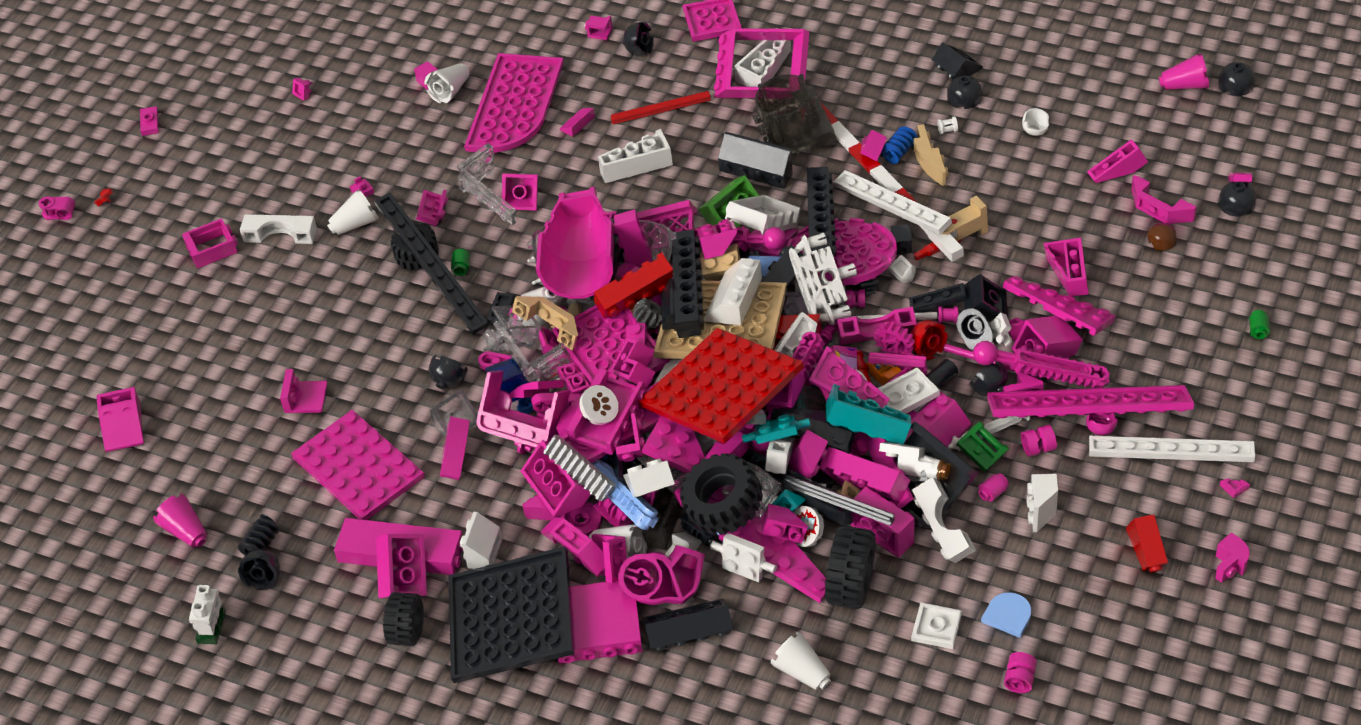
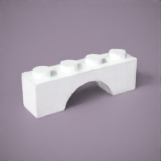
M245 214L240 227L243 242L261 243L266 237L275 233H286L294 238L295 244H313L317 231L314 216Z
M932 477L912 489L915 495L913 500L924 512L922 517L926 524L931 526L933 530L931 534L934 540L940 543L942 547L940 549L941 554L946 560L957 563L976 551L966 532L961 529L949 530L945 527L942 520V509L949 498L940 481Z

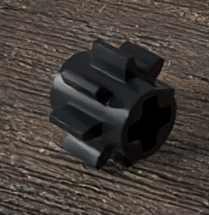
M878 277L860 282L857 285L858 290L865 289L866 295L875 294L874 289L879 288Z

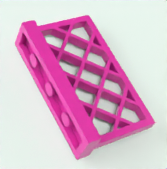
M690 200L637 212L643 231L648 235L646 238L648 243L652 239L657 241L650 247L651 252L655 253L672 249V240L667 244H664L663 241L668 235L672 236L671 232L677 225L681 227L679 232L694 229V215H697V208ZM689 217L684 226L679 223L683 218ZM673 221L668 229L663 227L666 222ZM656 225L651 233L646 231L650 226ZM660 229L665 231L659 239L654 237Z

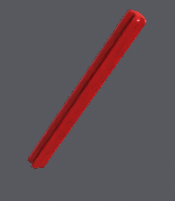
M704 91L611 114L610 119L612 124H618L711 100L709 91Z

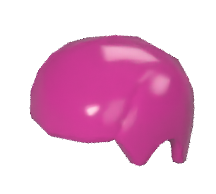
M1089 413L1086 418V425L1095 435L1105 436L1115 430L1118 419L1115 418V413L1104 415Z

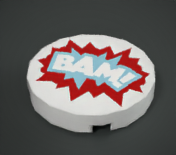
M802 506L793 512L808 525L802 544L795 542L797 546H814L815 542L821 539L823 535V518L814 507Z

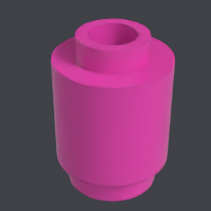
M993 474L979 485V496L985 501L992 502L1007 490L1009 482L1003 474Z

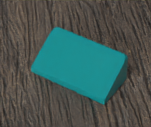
M785 490L772 505L785 507L794 512L806 499Z

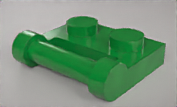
M979 421L956 443V446L986 472L1010 448L1002 445L984 427L985 425ZM979 433L984 439H986V440L997 450V452L995 453V452H994L981 438H979L976 434Z

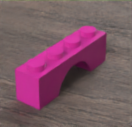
M913 307L896 309L885 316L874 319H860L857 316L837 319L836 329L840 345L873 340L877 327L880 324L884 325L885 322H888L890 325L894 322L896 326L901 324L903 329H908V334L911 333L917 325Z

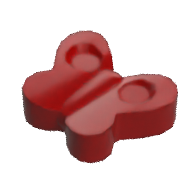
M110 188L103 189L100 192V198L96 199L94 203L100 206L106 201L110 202L109 196L113 191Z

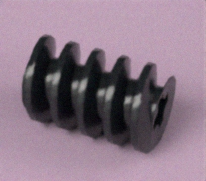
M261 514L250 531L247 532L246 537L238 544V549L243 555L255 549H267L266 546L271 544L270 540L275 539V534H278L280 530L273 519Z

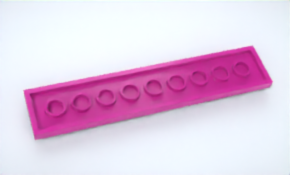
M1185 385L988 392L987 400L993 417L1007 418L1008 416L1024 418L1033 415L1039 417L1047 415L1066 416L1067 414L1086 415L1087 413L1104 415L1113 412L1125 414L1127 412L1146 413L1147 411L1166 412L1167 410L1184 412L1194 408V401Z

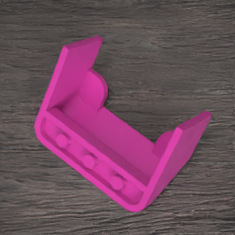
M504 371L487 372L477 416L478 428L483 432L535 448L541 440L550 442L557 432L556 427L560 416L567 408L570 391L554 392L551 408L547 409L544 419L510 409L512 404L510 394L500 390Z

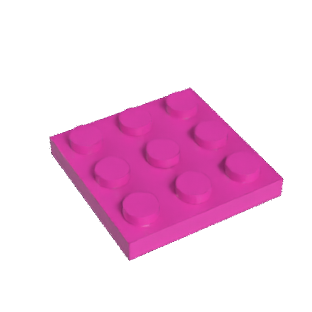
M705 0L682 5L692 42L717 38L731 28H741L733 0Z

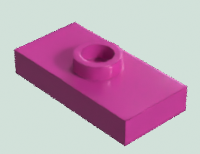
M157 106L140 109V131L142 136L159 133Z

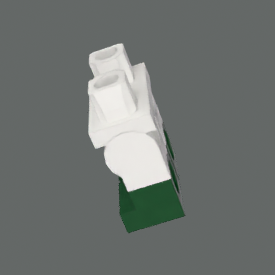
M209 585L197 586L189 622L193 623V628L197 630L195 638L197 644L217 645L226 610L218 595V589H211Z

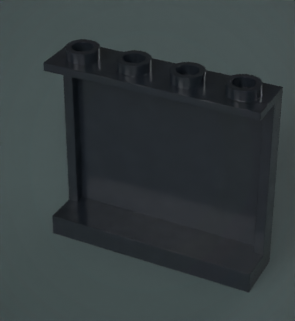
M914 421L910 427L913 432L903 445L925 448L924 455L942 460L941 478L937 480L940 481L949 498L942 509L943 518L977 476L978 472L923 426ZM910 481L908 487L913 497L915 495L912 489L925 481ZM911 500L901 508L904 512L913 515L916 518L914 522L921 528L928 527L932 530L931 526L927 525L922 517L924 512L915 504L914 500Z

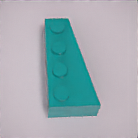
M833 384L826 402L827 422L833 426L847 427L853 432L860 431L866 433L872 438L879 437L886 439L890 443L904 444L912 424L910 415L887 405L882 408L875 400L870 398L867 400L860 399L856 396V392L849 390L846 393L839 390V385Z

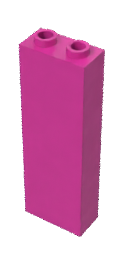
M345 518L334 548L337 562L377 567L376 537L385 534H424L426 572L452 575L455 574L456 568H459L461 564L460 555L463 548H461L460 542L463 535L462 531Z

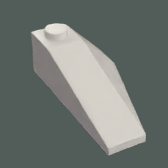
M801 312L774 350L793 357V353H795L796 347L799 346L802 336L807 332L815 333L817 323Z

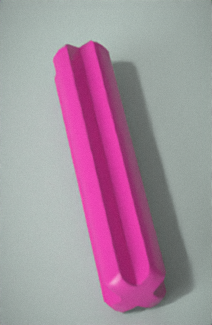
M870 352L868 356L870 364L922 368L926 366L925 356Z

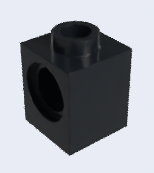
M909 224L891 226V233L896 240L897 254L912 253V238Z

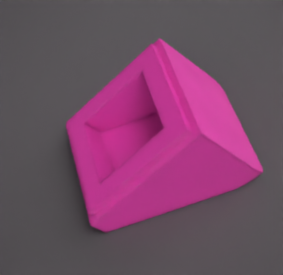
M1017 317L1009 320L1012 329L1008 334L1013 341H1016L1025 321Z

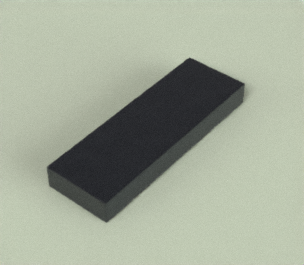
M964 283L909 298L910 307H913L914 313H923L937 309L939 306L945 307L967 301Z

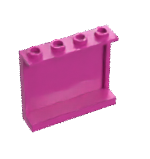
M618 581L570 587L575 655L558 658L559 663L593 660L595 658L614 657L624 654L633 655L643 652L637 602L622 592Z

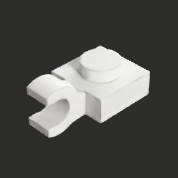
M1000 313L989 323V326L992 330L993 338L996 339L998 344L1004 342L1005 346L1008 347L1012 343V339L1008 334L1012 328L1007 315Z

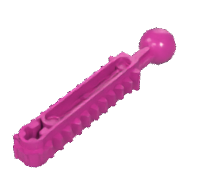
M742 226L741 229L739 227L736 228L737 234L730 245L738 244L739 249L746 252L747 249H752L753 244H765L768 249L775 251L780 250L785 245L786 235L778 227L769 228L762 235V233H751L745 226ZM681 227L674 228L671 233L679 232ZM694 228L695 236H698L697 229ZM668 235L665 242L669 243L672 240V236Z
M805 333L799 342V346L796 347L795 353H793L792 358L800 360L805 364L804 383H806V379L810 375L809 373L813 369V365L816 364V360L819 358V354L825 345L819 333ZM766 404V409L769 413L766 419H770L773 408L791 409L793 407ZM756 440L750 441L751 446L758 451H766L770 443L769 441L757 444Z
M981 341L974 346L973 357L977 363L981 365H990L995 361L1010 364V370H1015L1016 374L1024 372L1026 375L1029 373L1032 376L1038 375L1040 378L1047 377V379L1052 378L1055 381L1062 380V382L1066 381L1070 384L1076 383L1078 386L1081 384L1084 387L1090 386L1092 389L1103 388L1110 382V373L1104 366H1098V364L1091 365V363L1087 364L1083 361L1077 362L1075 359H1063L1061 356L1054 357L1052 354L1051 356L1046 355V353L1040 354L1038 351L1031 352V349L1026 351L1024 346L1011 353L997 350L994 343L990 341Z

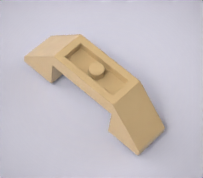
M515 297L512 308L513 313L525 321H528L534 315H538L560 330L558 342L571 350L575 348L578 333L573 315L544 297Z

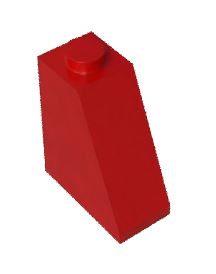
M1155 515L1134 518L1126 527V531L1143 571L1150 570V573L1163 570L1162 567L1168 561Z

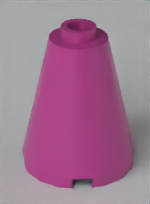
M1201 53L1161 72V76L1158 77L1160 86L1164 87L1165 90L1209 88L1207 70Z
M182 493L179 494V497L174 495L169 497L156 510L158 515L153 517L154 522L193 548L201 547L207 540V533L188 498Z

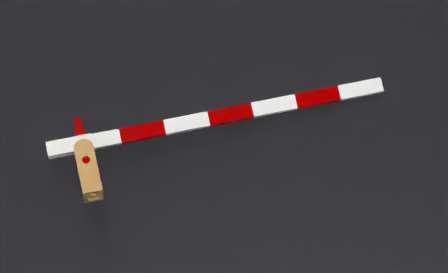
M805 86L804 93L797 98L882 187L917 202L878 161L861 154L862 144ZM977 196L970 198V206L948 216L951 218L952 224L941 235L920 226L928 234L932 243L914 253V259L918 261L939 251H942L951 262L963 257V247L959 244L963 238L976 231L981 235L988 233L987 206Z

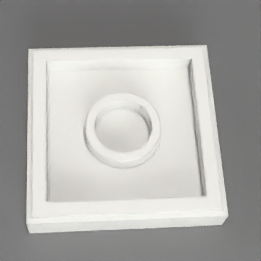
M920 602L911 641L953 649L962 610Z

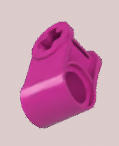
M47 196L41 198L38 203L39 207L43 210L42 216L46 220H69L75 207V201L70 197Z

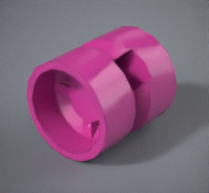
M1050 425L1038 427L1036 431L1031 429L1021 432L1022 446L1028 457L1038 455L1041 451L1046 453L1057 448L1056 437Z
M1015 652L1009 656L1008 670L1004 679V685L1007 689L1016 693H1027L1032 689L1033 675L1037 665L1035 657L1024 652Z

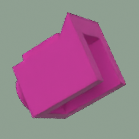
M611 15L608 17L590 16L589 20L585 23V30H587L589 38L607 40L613 29Z

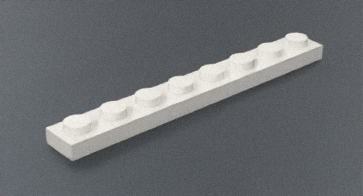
M846 170L833 181L835 187L939 235L952 224L950 217Z
M1089 436V456L1231 462L1255 461L1254 441Z

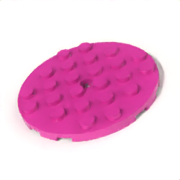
M838 218L834 219L836 257H834L836 266L840 268L853 263L855 268L852 270L856 269L857 275L841 279L843 285H858L860 282L875 279L892 265L897 254L896 240L886 227L876 222L872 224L865 223L864 219L850 218L849 221H839ZM809 226L798 231L797 236L794 239L790 238L786 246L789 247L791 244L796 248L803 235L808 238ZM825 273L826 280L832 281V275Z

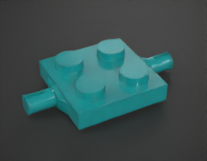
M786 414L779 416L777 420L770 421L766 419V424L755 425V431L742 435L743 443L756 440L757 444L796 435L799 429L811 425L809 418L797 421L794 415L789 416Z

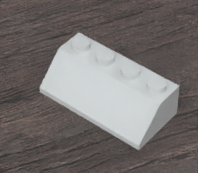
M742 258L725 271L705 314V322L742 325L762 279L760 260Z

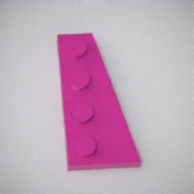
M828 346L809 379L810 383L828 392L831 391L833 384L839 385V390L846 393L849 390L856 392V396L860 399L867 400L870 398L875 400L882 408L890 400L872 383L866 381L859 372L847 365L846 361L834 354Z

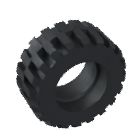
M721 453V456L714 454L709 459L704 458L700 460L701 463L695 464L691 468L692 471L690 473L687 472L684 477L685 482H682L680 488V500L682 501L683 509L700 530L716 535L717 532L719 535L727 534L728 531L731 533L738 531L737 528L746 526L747 521L755 517V511H758L761 506L759 501H762L763 493L759 479L744 459L734 454H731V456ZM726 485H735L727 498L717 503H708L709 498L717 489Z
M846 525L838 527L830 551L825 581V600L829 604L852 609L863 607L869 590L875 557L876 535L873 531Z

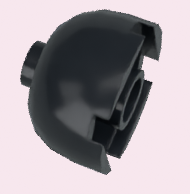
M646 22L631 24L623 35V45L629 53L635 56H645L647 53H651L654 46L653 36L650 37L649 33L652 30Z
M1233 62L1226 65L1220 72L1218 80L1221 91L1224 93L1225 91L1230 92L1231 96L1247 95L1254 88L1255 83L1253 70L1250 66L1241 62Z
M961 75L955 77L948 85L947 101L955 108L961 106L964 109H970L977 106L981 101V85L972 76Z
M1231 181L1221 189L1218 205L1221 206V210L1230 216L1241 217V214L1245 213L1248 215L1254 210L1256 205L1255 190L1247 182Z
M434 355L428 370L430 378L436 383L435 386L442 390L459 386L464 381L468 368L466 366L465 369L461 368L462 363L451 358L441 356L440 359H436L437 355Z
M995 361V364L986 365L975 375L977 380L975 382L971 380L969 385L974 391L983 396H987L988 392H1003V387L1008 380L1007 369L1002 362Z
M255 549L243 557L238 568V574L245 585L250 586L251 584L256 586V590H267L273 587L279 578L281 566L274 553L266 549Z

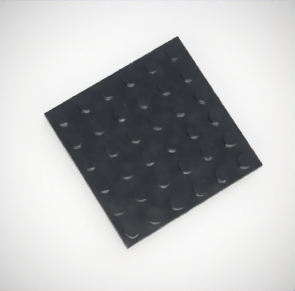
M565 546L448 575L451 680L453 683L575 655L568 550Z

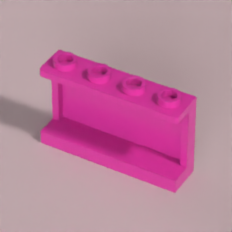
M600 368L590 387L595 385L605 386L614 393L618 401L616 417L608 424L595 425L582 415L579 405L566 431L569 441L613 455L616 447L621 444L624 432L626 433L629 430L631 413L637 415L638 400H642L646 390L644 382L639 381L636 386L616 380L608 376L607 370Z

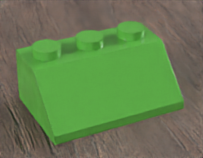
M744 175L730 182L698 210L707 223L712 226L719 224L718 222L721 220H725L727 214L726 207L729 201L759 195ZM734 222L736 228L741 225L737 222Z

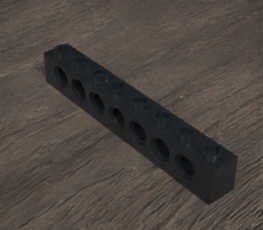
M828 167L807 168L809 237L824 233L826 237H823V239H827L826 245L811 248V251H818L830 246L833 257H836L832 174H828Z
M694 229L672 233L674 310L678 338L701 335V327H704L699 236H695Z

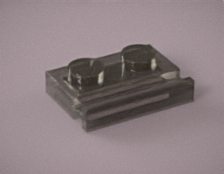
M803 385L793 409L826 410V400L820 390Z

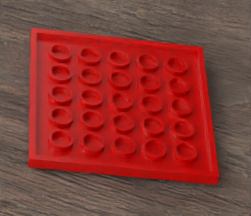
M716 328L638 402L642 408L725 444L805 367L800 360Z

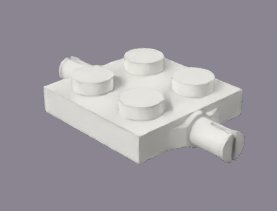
M729 533L724 536L723 544L715 541L711 543L710 549L722 554L723 569L753 581L759 582L762 579L763 569L773 574L777 569V565L766 562L764 547Z

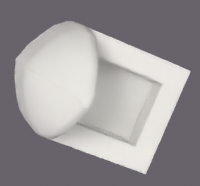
M903 255L894 260L888 268L901 283L913 281L916 273V267Z

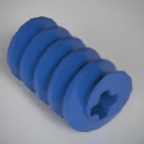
M907 126L900 127L884 144L881 151L883 158L890 164H897L907 151L910 150V147L914 145V138H918L916 132Z

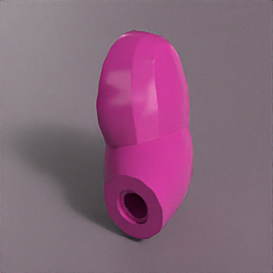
M678 545L675 546L669 556L661 552L635 554L626 559L621 565L618 573V584L622 592L643 604H684L698 589L705 554Z

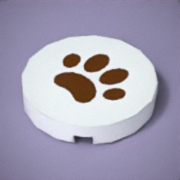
M595 385L589 387L584 391L579 400L582 415L595 425L608 424L618 413L617 398L605 386Z

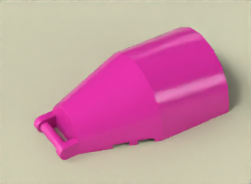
M595 186L578 192L559 193V199L551 212V218L549 221H546L544 231L538 235L536 272L544 287L555 295L568 299H585L593 296L595 291L607 285L613 275V225L597 198Z

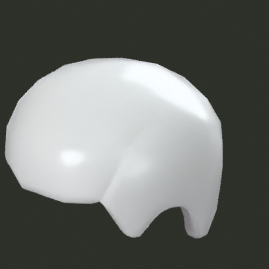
M1038 108L1027 110L1022 120L1023 129L1030 135H1043L1049 127V115Z

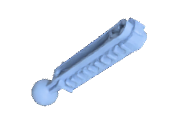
M600 460L593 462L592 464L616 484L608 498L641 529L648 530L649 527L654 528L659 519L656 517L658 511L642 496L633 498L628 485L617 481L613 468L606 462Z

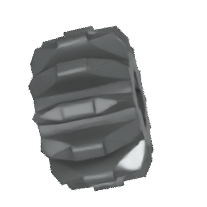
M643 298L636 303L632 315L636 318V322L646 323L647 329L651 328L652 330H655L662 324L661 306L657 302Z

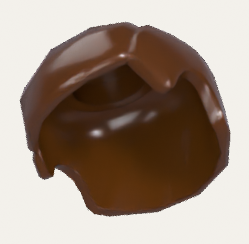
M1166 223L1155 224L1147 232L1148 242L1152 243L1156 250L1165 251L1172 249L1176 245V231Z

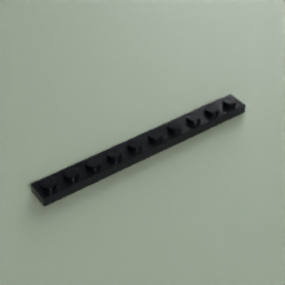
M389 192L375 200L376 207L472 335L489 326L488 321L392 194Z

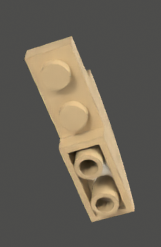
M924 124L917 125L918 138H914V154L916 159L933 180L942 186L946 185V178L949 177L948 168L944 167V155L940 154L939 148H934L933 143H930V133L926 131Z

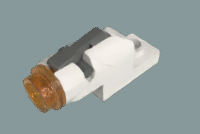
M890 442L880 443L879 451L886 452V456L898 457L897 468L903 470L911 481H927L932 477L936 480L947 479L949 476L950 464L945 463V460H938L924 455L925 448Z

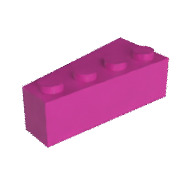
M828 447V451L819 469L835 482L843 486L844 482L848 481L861 491L868 487L872 491L878 492L881 497L901 502L911 481L904 475L905 472L896 467L892 469L884 464H877Z

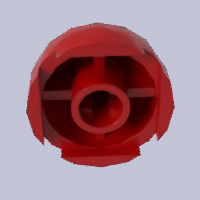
M933 320L919 322L911 332L913 334L912 339L915 340L913 351L919 356H925L927 360L934 359L935 357L932 355L938 351L941 354L948 339V333L944 329L945 326Z

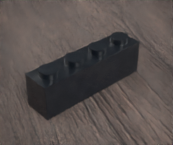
M790 244L789 247L785 246L779 254L781 256L777 262L774 260L768 267L769 273L765 277L762 276L761 282L787 283V288L796 278L789 256V249L795 248L793 245ZM802 252L797 254L799 257L804 256Z

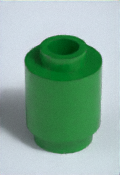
M456 249L452 252L451 270L457 276L465 275L469 270L470 253L465 249Z
M1263 310L1253 311L1249 317L1250 335L1256 339L1266 338L1270 334L1269 316Z

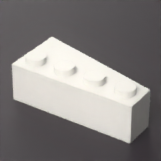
M763 40L734 65L735 81L746 87H767L791 51V41Z
M662 130L655 131L656 134L650 137L649 135L643 136L639 142H629L625 148H616L599 155L600 173L604 182H614L622 178L672 166L671 148Z

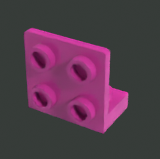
M286 369L280 396L284 412L321 413L325 401L327 381H299L293 369Z
M593 534L592 541L604 553L605 571L601 575L606 577L607 583L617 582L620 567L627 559L625 537Z

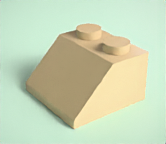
M738 244L729 245L724 255L705 259L703 252H701L700 261L705 281H721L725 271L741 259Z

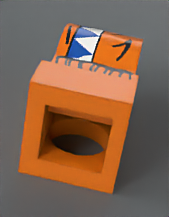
M867 363L869 373L882 386L902 371L897 366Z

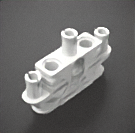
M824 233L808 238L803 235L796 248L789 249V256L808 314H817L816 310L821 308L823 312L820 314L821 321L834 325V321L837 319L851 317V311L844 312L850 309L848 305L833 310L830 307L847 301L841 279L857 275L856 269L852 270L855 268V265L851 263L850 265L837 268L830 246L818 251H811V248L827 244V239H823V237H826ZM803 251L804 256L799 257L797 254ZM825 273H830L833 280L827 281Z

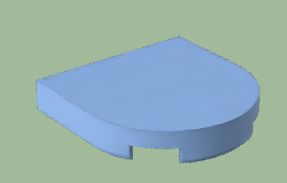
M1002 593L991 600L981 618V622L1021 638L1031 618V607L1029 602L1019 594Z

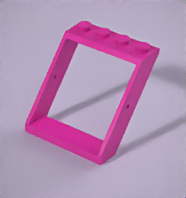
M731 28L722 34L719 38L714 97L794 99L803 94L805 90L809 31L805 29ZM735 40H794L790 87H730Z

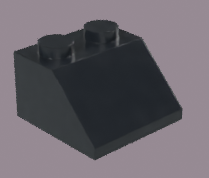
M944 42L941 43L931 59L936 63L935 66L938 69L946 70L948 72L947 76L952 79L961 75L971 76L983 68L981 64L961 49Z
M981 274L964 284L967 301H964L965 310L970 308L980 311L988 322L994 320L1000 313L1006 314L1008 318L1007 294L1004 289Z

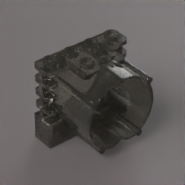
M791 74L779 75L767 80L763 84H758L759 89L755 96L756 106L753 108L755 114L752 117L755 124H759L757 126L761 136L764 135V142L791 149V154L796 153V155H800L799 151L803 149L806 152L810 151L809 147L814 145L817 149L837 142L834 129L812 85L806 87L803 74L799 76Z

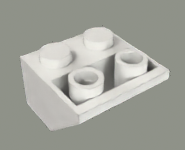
M660 458L646 463V468L642 469V466L639 465L627 469L628 474L623 476L633 498L675 484L667 461L662 462Z
M1031 474V483H1027L1028 524H1032L1033 532H1038L1056 516L1058 499L1057 474Z
M473 512L471 519H468L466 524V534L462 536L460 546L464 551L463 558L470 569L494 564L502 542L500 527L478 512Z

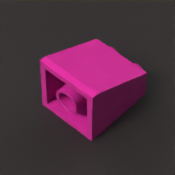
M1057 316L1026 319L1012 350L1015 352L1024 346L1026 351L1031 349V352H1034L1036 344L1044 345L1042 354L1046 353L1049 356L1052 354L1054 357L1061 356V358L1066 359L1077 353L1083 339L1067 321Z

